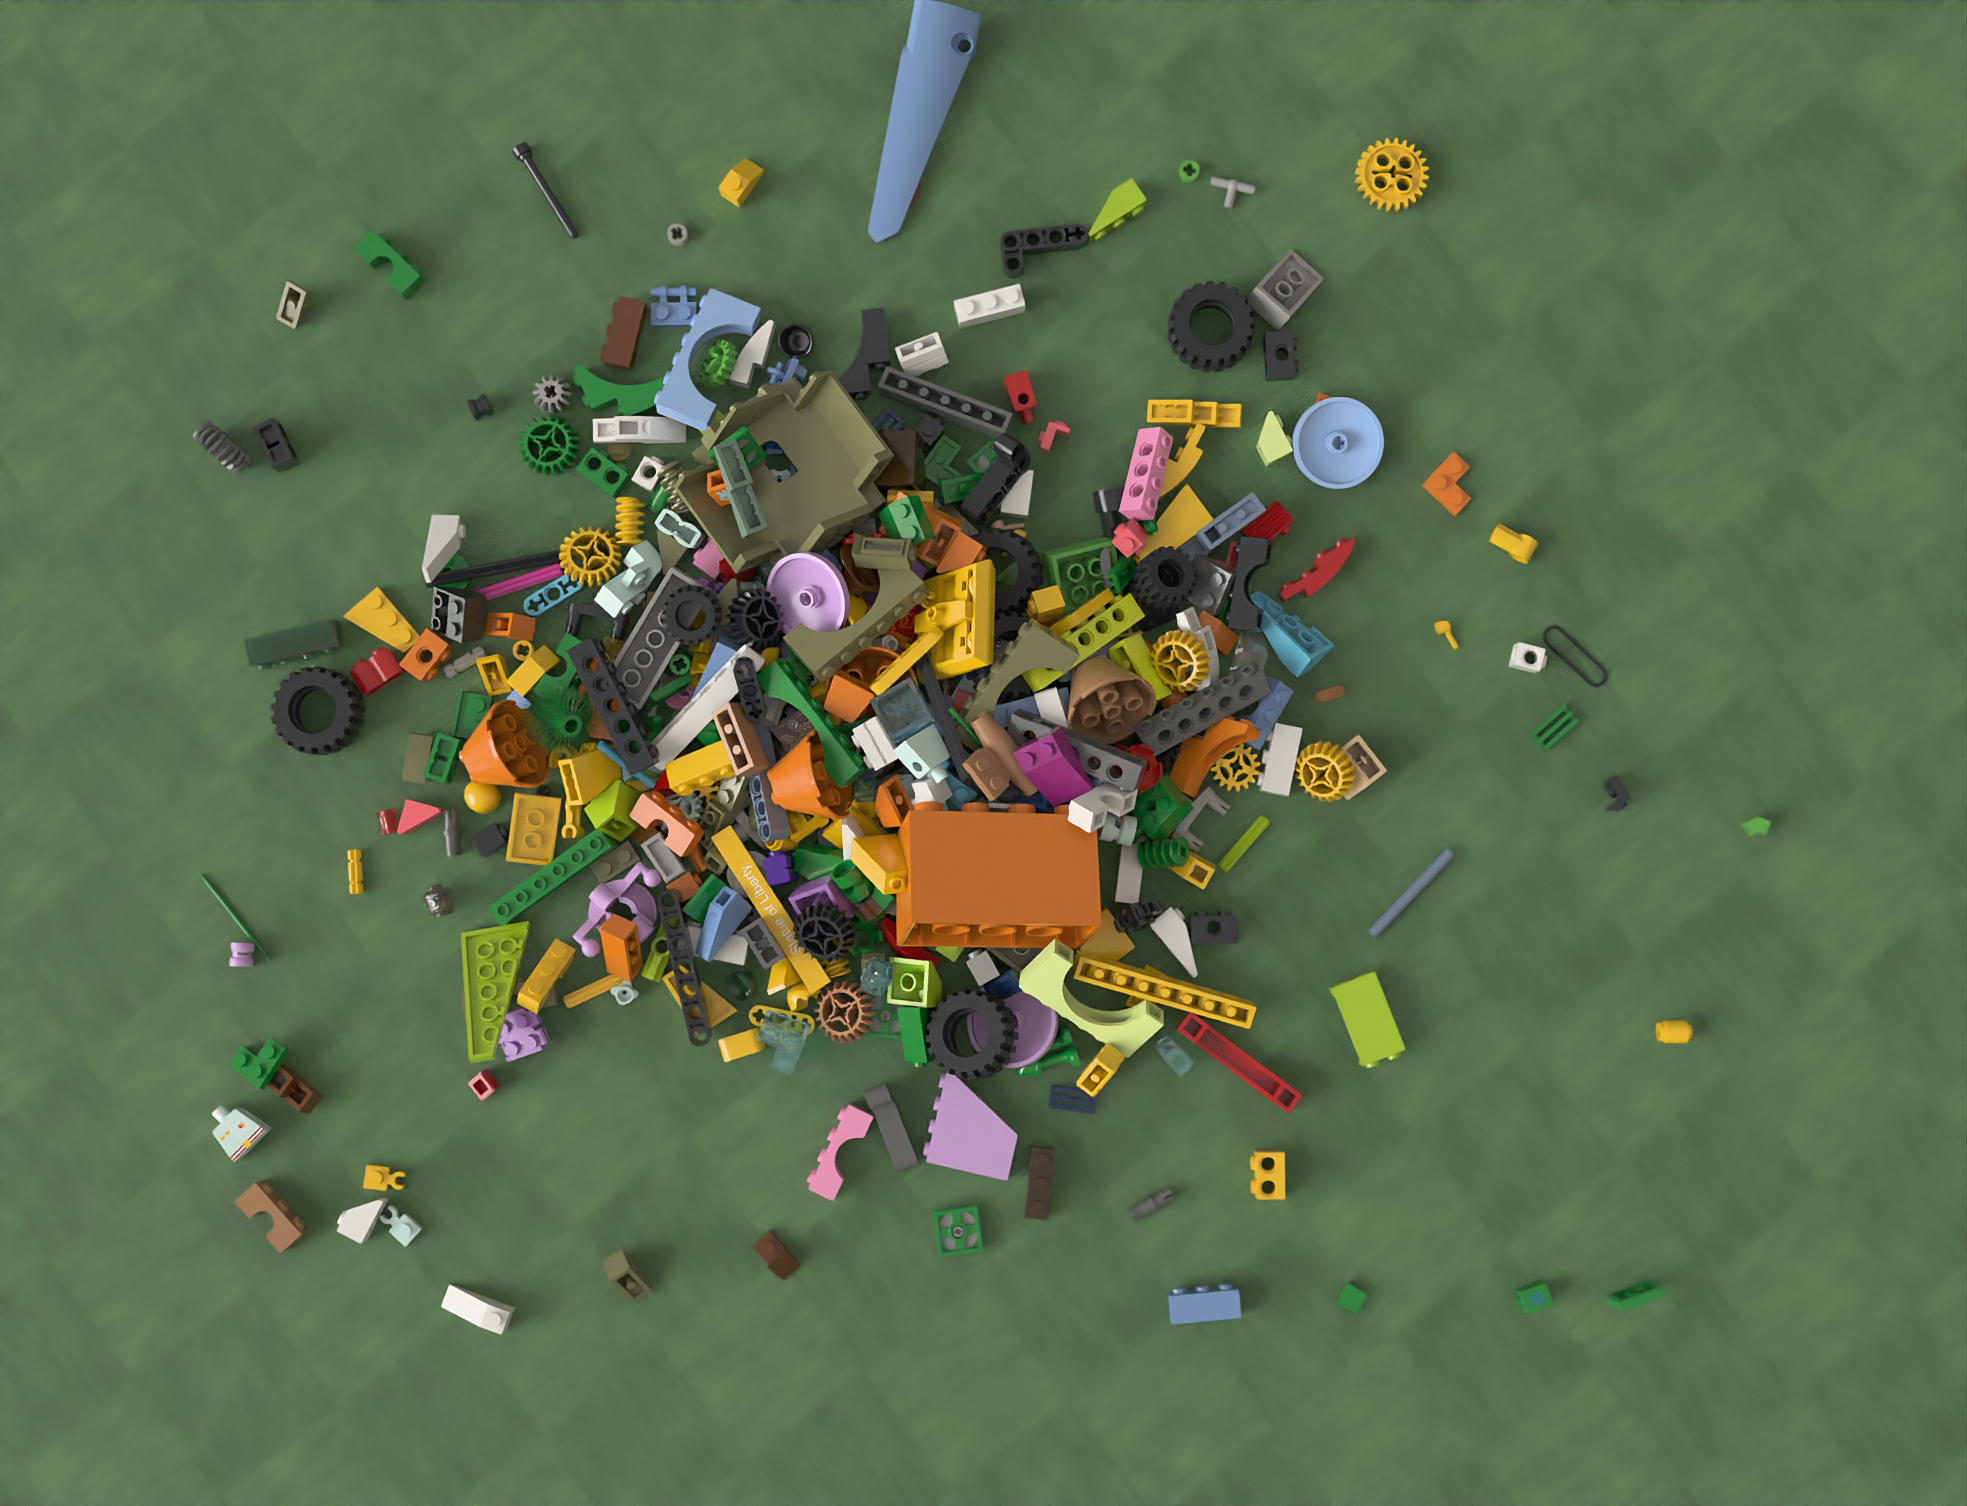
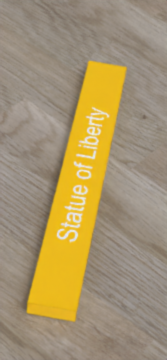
M730 825L712 836L711 839L809 992L812 994L831 982L817 958L811 959L809 952L803 954L804 947H797L799 940L794 939V934L796 933L793 931L794 922L771 886L767 884V880L733 827Z

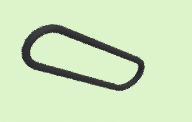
M1553 625L1545 629L1543 632L1545 644L1588 685L1599 687L1605 683L1607 678L1605 669L1562 628ZM1551 629L1559 630L1602 671L1603 680L1597 684L1591 683L1547 641V632Z

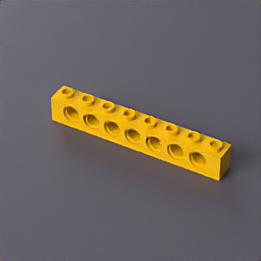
M1077 950L1071 969L1074 979L1247 1029L1251 1027L1257 1008L1248 999Z

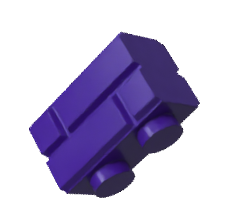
M787 851L770 852L769 857L763 860L764 868L767 871V884L782 885L799 880L798 872L794 870L795 861L792 860V855H788Z

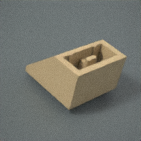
M1359 735L1354 736L1339 748L1340 751L1346 750L1345 756L1352 757L1349 763L1356 765L1352 771L1357 774L1353 780L1355 783L1350 792L1344 795L1346 800L1352 798L1387 772L1386 768Z

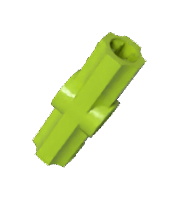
M671 916L669 918V923L672 927L678 928L680 926V920L677 917ZM662 923L656 938L652 942L651 951L641 976L657 982L661 981L670 958L669 950L665 953L658 950V943L661 940L666 941Z

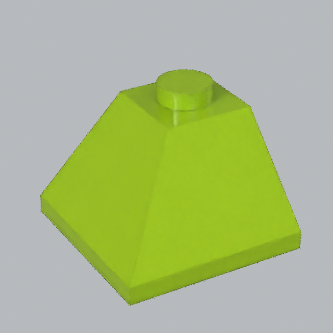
M889 957L887 1003L923 1008L937 1007V1003L941 1000L942 982L932 961Z

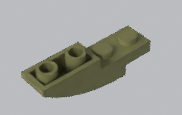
M734 775L730 778H723L715 799L708 801L699 823L700 828L705 831L699 843L708 851L715 845L711 837L732 825L750 792L746 787L750 777Z

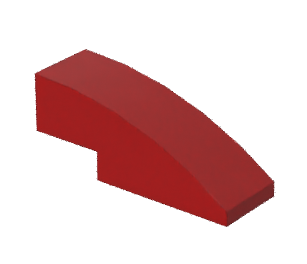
M886 917L878 922V930L883 931V939L897 957L932 961L936 968L940 959L920 948L921 946H897V926L895 922Z

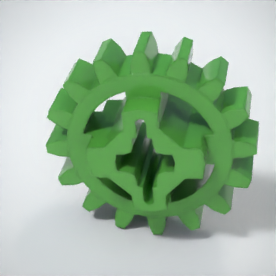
M724 339L717 340L716 344L712 343L711 348L706 350L707 355L702 357L701 365L699 366L702 369L699 373L701 377L700 382L712 389H718L720 385L723 386L725 380L730 379V372L735 370L737 360L734 358L738 354L735 351L736 346Z

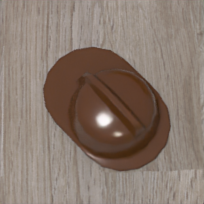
M843 546L840 552L844 564L842 576L848 590L857 598H860L869 591L878 592L880 590V581L876 574L870 568L856 567L851 552L852 547Z

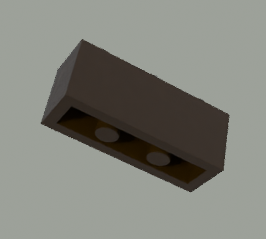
M1031 1145L1024 1211L1025 1218L1048 1220L1055 1157L1054 1147Z

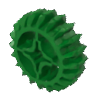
M550 414L547 421L546 417L541 415V422L533 418L532 422L534 425L532 427L529 424H525L528 432H520V435L525 439L518 440V444L524 446L518 449V452L525 454L521 460L528 462L527 467L529 469L534 468L536 474H539L543 469L544 476H548L550 470L556 476L558 468L564 473L566 472L565 464L569 467L573 466L570 458H578L573 451L580 450L578 445H574L580 440L577 436H574L576 430L574 428L569 429L571 424L568 421L563 423L562 417H558L555 421L554 415ZM545 429H552L545 436L537 435ZM559 431L565 435L566 448L558 444ZM533 442L540 446L538 460L535 459L532 453ZM542 443H552L556 448H546ZM555 454L561 455L555 461L546 462V460L549 461L550 457Z

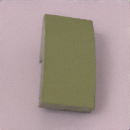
M416 732L410 733L402 780L421 784L426 783L427 777H424L423 773L432 751L434 736Z

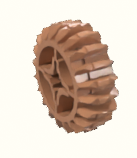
M837 981L834 983V986L828 985L827 991L820 993L823 999L816 1000L820 1008H815L814 1010L819 1013V1017H816L815 1020L822 1023L818 1029H826L824 1036H831V1040L834 1042L839 1040L840 1043H846L847 1041L852 1043L856 1041V1038L862 1039L863 1033L870 1031L867 1025H873L874 1023L870 1016H874L876 1013L871 1011L870 1007H873L875 1003L868 1002L872 995L864 994L866 988H858L859 984L856 982L851 984L850 981H843V983ZM847 993L850 996H852L855 999V1001L847 1002L845 998H842L841 994ZM844 1008H848V1009H846V1010H847V1013H845L846 1016H842V1015H843V1011H845ZM842 1021L844 1025L848 1026L849 1030L844 1031L835 1023Z

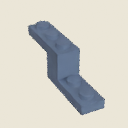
M1252 492L1197 531L1195 536L1181 545L1179 549L1182 550L1183 555L1187 553L1190 556L1188 558L1190 562L1193 561L1195 554L1200 553L1207 556L1224 544L1229 537L1263 514L1266 509ZM1161 568L1162 570H1164L1167 574H1169V575L1171 576V574H1170L1167 570Z

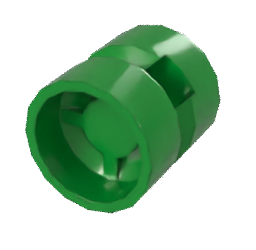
M851 859L842 861L831 872V879L841 889V892L850 903L863 900L873 889V883Z

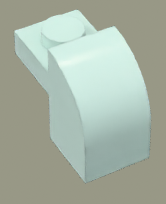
M647 540L633 546L625 557L623 563L629 570L621 583L626 589L642 583L649 587L661 570V556Z

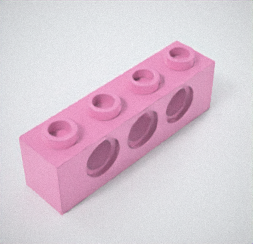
M1162 427L1139 429L1119 508V512L1129 520L1132 517L1136 521L1154 519L1173 441V436Z

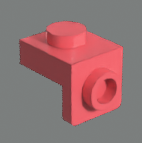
M1049 421L1046 432L1041 431L1037 444L1041 445L1040 451L1049 454L1056 433L1069 437L1071 429L1067 428L1068 425L1061 421H1055L1054 423Z

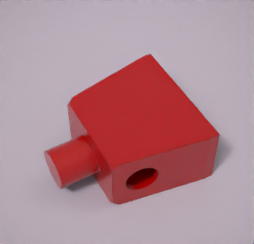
M1027 370L1005 376L1002 381L1013 414L1019 412L1023 424L1035 421L1032 407L1037 406ZM1019 395L1025 396V404L1019 403Z

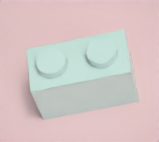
M629 568L604 584L594 599L614 618L621 613L627 614L634 604H641L647 597L645 592L649 587H646L643 583L638 586L633 585L627 589L621 583Z

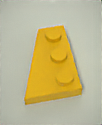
M683 965L679 966L682 972H690ZM671 971L662 979L682 1009L674 972ZM701 980L711 1027H714L737 1012L738 1009ZM685 985V992L687 994L694 995L696 993L693 985ZM690 1008V1014L693 1017L701 1016L699 1008ZM701 1029L695 1030L699 1036L705 1033Z

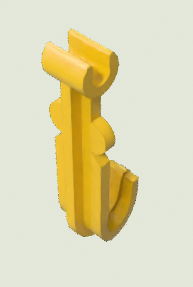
M567 744V746H566V755H567V752H568V757H569V749H568V751H567V748H568V744ZM571 745L570 757L577 755V753L579 754L578 749ZM556 749L557 751L554 752L552 750L550 753L549 767L551 768L559 767L558 760L561 759L559 749ZM566 796V825L562 828V836L570 839H582L585 835V830L581 826L582 805L569 806Z

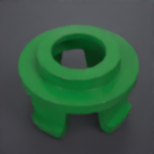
M860 920L850 922V924L855 925L853 932L864 934L866 944L861 948L854 944L849 949V953L856 957H862V952L873 953L877 949L878 944L883 941V931L876 930L873 925L866 928Z

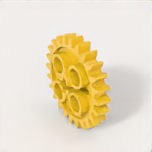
M1386 138L1384 145L1378 140L1375 147L1369 145L1368 152L1364 151L1361 155L1363 159H1359L1357 162L1359 168H1356L1355 174L1360 176L1356 178L1355 183H1362L1358 191H1365L1363 199L1371 198L1370 206L1375 202L1378 203L1377 210L1382 205L1385 206L1386 212L1390 210L1391 206L1394 207L1396 212L1400 209V205L1407 209L1409 206L1408 202L1414 205L1416 202L1415 197L1421 198L1423 195L1420 190H1425L1427 187L1423 182H1427L1429 176L1424 174L1429 170V167L1422 166L1426 158L1419 159L1422 151L1414 153V144L1409 148L1406 147L1407 140H1404L1402 144H1398V138H1395L1393 143H1390V140ZM1377 160H1385L1387 166H1380ZM1404 161L1408 163L1409 168H1402L1399 162ZM1389 172H1393V176H1395V178H1391V174ZM1381 181L1384 183L1385 187L1378 188L1375 186L1374 182ZM1397 184H1404L1407 187V190H1399Z

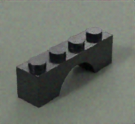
M1241 536V541L1237 543L1236 555H1238V562L1233 568V573L1236 574L1234 587L1230 590V601H1232L1231 610H1228L1226 622L1229 624L1228 628L1261 633L1264 610L1252 601L1249 593V584L1257 570L1270 565L1273 541Z

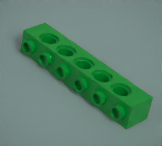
M596 829L488 908L501 926L510 924L618 846V843L613 837Z

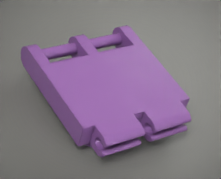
M524 1007L507 1012L499 1041L507 1056L505 1057L506 1062L546 1048V1043L550 1041V1038L544 1026L540 1028L537 1026L542 1022L539 1014L536 1015Z

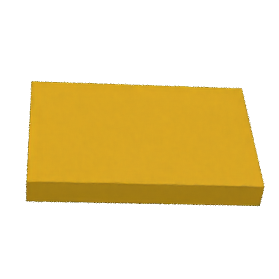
M515 792L506 861L545 866L553 861L562 798Z

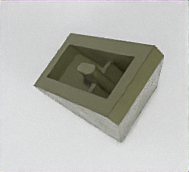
M657 530L663 575L666 576L670 567L675 566L678 568L690 551L668 534Z

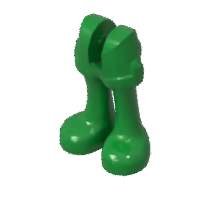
M1068 1025L1060 1028L1059 1035L1055 1037L1053 1044L1047 1052L1074 1044ZM1073 1046L1060 1053L1040 1058L1030 1065L1018 1068L1017 1072L1019 1077H1036L1042 1074L1043 1069L1055 1064L1068 1062L1073 1067H1079L1082 1064L1076 1046Z

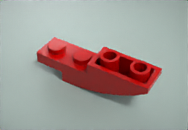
M1343 538L1334 544L1335 549L1327 552L1325 549L1315 555L1316 560L1311 564L1315 572L1310 569L1300 575V581L1295 584L1293 581H1290L1280 587L1282 591L1278 594L1281 602H1285L1301 591L1307 599L1328 583L1350 555L1356 542L1354 538L1348 541L1346 538Z

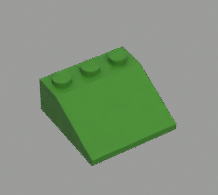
M1103 536L1041 552L1049 587L1059 586L1066 605L1061 619L1105 590L1100 565V554L1103 548H1109L1112 568L1118 560L1116 547L1112 543L1113 539ZM1110 602L1104 605V607L1107 608L1111 605Z

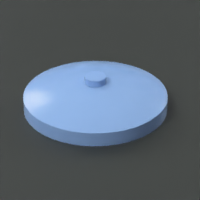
M1347 397L1327 398L1309 407L1298 420L1292 439L1293 455L1302 473L1317 485L1333 489L1349 488L1367 479L1378 466L1384 447L1382 427L1375 414L1363 403Z

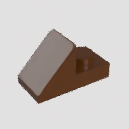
M771 1230L752 1246L767 1263L766 1267L783 1281L801 1265Z

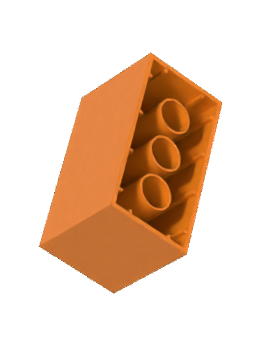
M924 801L916 803L914 805L915 810H909L896 834L908 870L906 892L896 893L897 946L1046 948L1054 939H1057L1070 949H1080L1102 925L1097 829L1089 833L1068 821L1069 805L1055 807L1053 814H1036V807L1031 804H1014L1007 808L1008 813L990 812L989 805L986 803L974 802L962 805L961 812L943 811L942 803Z

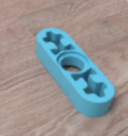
M563 575L526 598L524 610L530 616L539 617L582 591L585 582L581 586L578 581L576 588L573 586L567 587L566 590L569 593L565 594L564 589L559 584L562 582L564 586L570 584L571 575ZM552 588L560 590V597L555 601L550 600L548 597V593ZM543 594L544 599L549 603V605L546 606V604L543 602L540 605H538L539 610L537 612L533 609L530 610L529 608L532 607L531 602L535 601L536 603H539L543 600L542 598H540V596Z

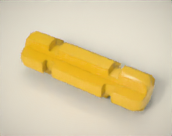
M352 849L347 852L348 860H350V863H348L349 881H351L349 891L350 894L363 893V884H361V881H363L362 862H360V859H362L361 850Z

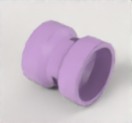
M231 942L233 956L230 958L229 966L253 967L251 955L255 944Z

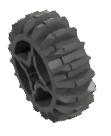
M205 421L196 428L193 434L194 439L222 465L235 474H241L249 467L252 457L218 426L210 421Z

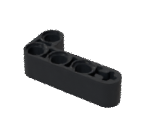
M1069 224L1005 232L1001 237L1000 247L1004 274L1010 279L1021 276L1023 272V256L1072 251L1084 248L1088 240L1087 228L1082 224ZM1076 233L1079 234L1081 240H1077L1075 237ZM1066 234H1068V242H1065ZM1057 235L1061 238V241L1053 243L1049 238ZM1029 238H1036L1039 243L1032 246L1028 244L1027 240ZM1013 240L1017 245L1013 248H1008L1005 242ZM1010 262H1016L1019 268L1010 270L1007 265Z
M1005 433L999 435L994 443V451L998 456L960 507V515L978 526H982L987 522L1031 462V456L1025 445Z

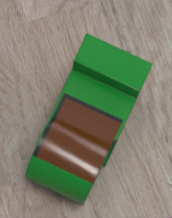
M876 887L875 891L857 907L854 914L867 928L896 904V894L884 895Z

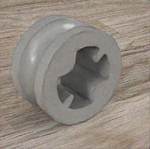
M675 223L668 228L667 236L673 245L682 246L687 242L688 232L682 224ZM681 230L683 237L681 239L677 237V240H675L673 232Z

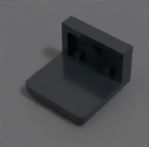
M1158 568V576L1161 582L1168 587H1173L1171 576L1161 568ZM1134 577L1123 589L1124 595L1131 593L1145 617L1137 622L1142 632L1177 618L1176 614L1181 612L1179 604L1172 608L1170 606L1167 609H1162V606L1155 608L1153 603L1148 605L1145 602L1146 598H1141L1138 595L1141 592L1135 588L1137 581L1134 580Z

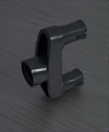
M594 592L591 604H568L567 612L569 615L564 633L579 636L581 619L586 614L612 620L613 627L608 643L623 646L626 627L630 624V616L621 613L615 618L612 617L594 600L598 593Z

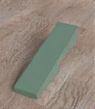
M736 439L714 446L713 449L742 539L764 531L768 526L751 487L753 480Z

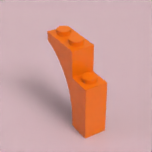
M1228 716L1208 727L1204 737L1195 734L1194 738L1189 737L1184 740L1180 747L1181 753L1177 755V761L1174 763L1170 778L1180 791L1187 796L1196 798L1206 774L1223 754L1237 745L1258 740L1261 731L1253 727L1254 723L1245 719H1240V722L1235 721L1236 718Z

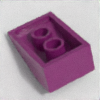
M1061 726L1021 744L1013 752L1025 776L1053 807L1094 789Z

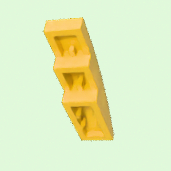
M1148 400L1147 423L1196 427L1197 423L1209 428H1241L1243 406L1241 404H1218L1217 402H1194L1193 400Z

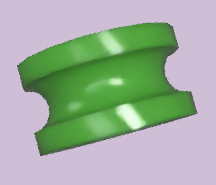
M1193 160L1184 161L1179 169L1180 179L1186 183L1194 182L1199 175V165ZM1187 167H1191L1195 174L1192 173L1191 176H1187V172H1184L1183 169L1186 170Z

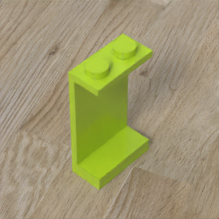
M1375 971L1367 972L1329 987L1331 995L1335 997L1359 1057L1357 1061L1360 1066L1366 1065V1068H1371L1380 1064V1059L1387 1057L1388 1060L1401 1056L1400 1052L1406 1049Z

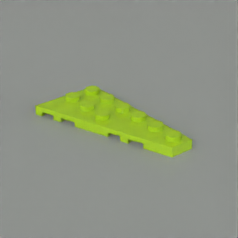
M529 921L461 933L468 1056L471 1063L495 1059L531 927Z

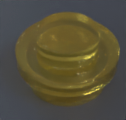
M629 442L609 443L608 453L614 460L622 461L629 457L631 447Z

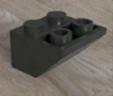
M435 586L431 631L460 643L481 640L483 638L486 595L471 589Z

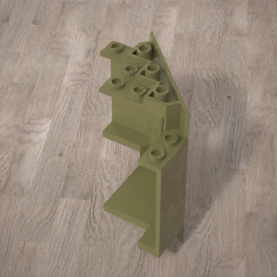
M831 370L813 373L809 377V383L804 388L796 377L790 378L782 385L779 382L770 385L764 384L758 389L757 396L752 397L746 402L733 404L729 408L730 412L719 424L712 423L706 428V433L701 439L703 444L693 451L692 455L700 466L691 471L687 469L678 476L679 479L674 485V489L736 574L767 561H770L775 566L784 557L797 552L805 551L820 554L827 547L830 549L844 539L843 535L850 532L853 528L857 529L870 519L868 514H871L876 508L887 501L874 482L894 457V454ZM745 426L760 447L768 441L778 443L798 472L780 485L763 461L749 470L753 480L751 487L768 528L742 539L732 505L728 504L720 507L707 492V473L719 470L709 458L707 452Z

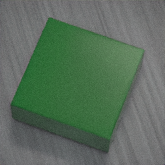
M1346 1282L1335 1302L1357 1315L1368 1294Z

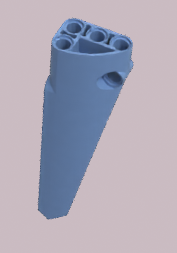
M915 0L907 44L903 47L868 227V233L876 243L899 233L959 85L970 60L976 56V44L982 15L934 0ZM963 44H971L968 52H960Z

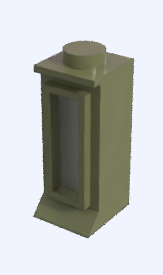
M857 533L855 535L851 552L856 567L911 571L912 562H915L917 559V548L913 547L911 538L905 540L863 537Z

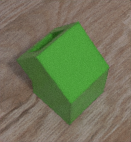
M1755 816L1741 824L1748 836L1755 834L1766 835L1771 821Z

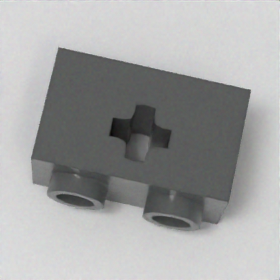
M758 918L740 930L765 970L787 957L763 918Z

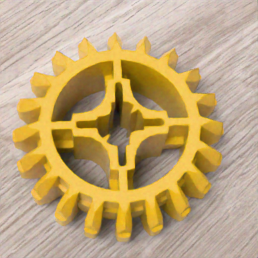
M589 526L588 531L585 532L580 527L579 534L572 530V538L565 537L564 542L566 544H561L560 546L562 552L559 553V559L563 560L560 562L561 568H566L564 573L566 576L571 575V581L574 582L579 578L581 586L585 581H588L589 587H592L593 581H596L599 586L602 585L601 579L609 582V575L615 576V569L620 568L619 560L622 559V555L618 553L620 545H615L616 538H609L610 533L608 531L601 534L600 527L597 528L596 532L593 531L592 526ZM590 542L587 546H579L583 543ZM598 544L607 550L609 557L604 556V553L598 550ZM594 550V556H591V559H589L587 563V557H589L590 554H592V551ZM571 556L577 557V560L582 561V569L575 565ZM596 566L601 567L600 569L591 571V569Z
M1177 629L1174 632L1169 631L1165 635L1160 636L1158 641L1152 646L1154 650L1151 651L1150 655L1154 659L1150 664L1155 665L1156 669L1154 672L1158 673L1159 679L1164 680V686H1171V691L1177 689L1180 692L1192 690L1196 686L1201 685L1202 680L1208 676L1206 672L1210 670L1211 666L1207 663L1211 658L1205 654L1209 649H1203L1204 641L1198 642L1197 635L1194 634L1190 637L1189 631L1182 633L1181 629ZM1172 645L1171 656L1167 657L1168 648ZM1194 665L1192 675L1188 677L1189 666Z
M1318 741L1316 744L1311 743L1297 757L1296 762L1298 764L1295 765L1294 769L1298 773L1295 778L1301 779L1299 786L1306 788L1304 793L1311 792L1312 799L1318 796L1320 802L1326 799L1328 802H1332L1335 799L1339 800L1350 792L1355 783L1353 780L1357 774L1352 771L1356 765L1349 763L1352 757H1346V750L1340 751L1339 744L1332 747L1331 741L1325 744L1322 741ZM1328 767L1329 769L1326 771V774L1322 775L1325 769Z

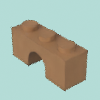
M261 1180L255 1182L234 1202L249 1219L257 1216L262 1211L272 1215L274 1226L265 1237L281 1254L287 1251L308 1231L304 1228L305 1223L298 1216H294L289 1211L290 1206L283 1199H279L274 1194L273 1186Z

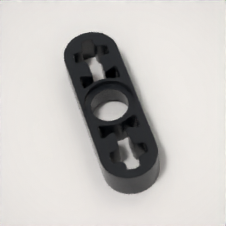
M740 657L734 663L733 673L745 716L751 722H761L766 716L767 707L755 663L749 657ZM741 665H745L748 668V678L744 679V671L740 669ZM746 685H753L757 691L749 695L744 692L743 688ZM756 700L755 704L757 709L760 710L759 714H755L752 711V701Z

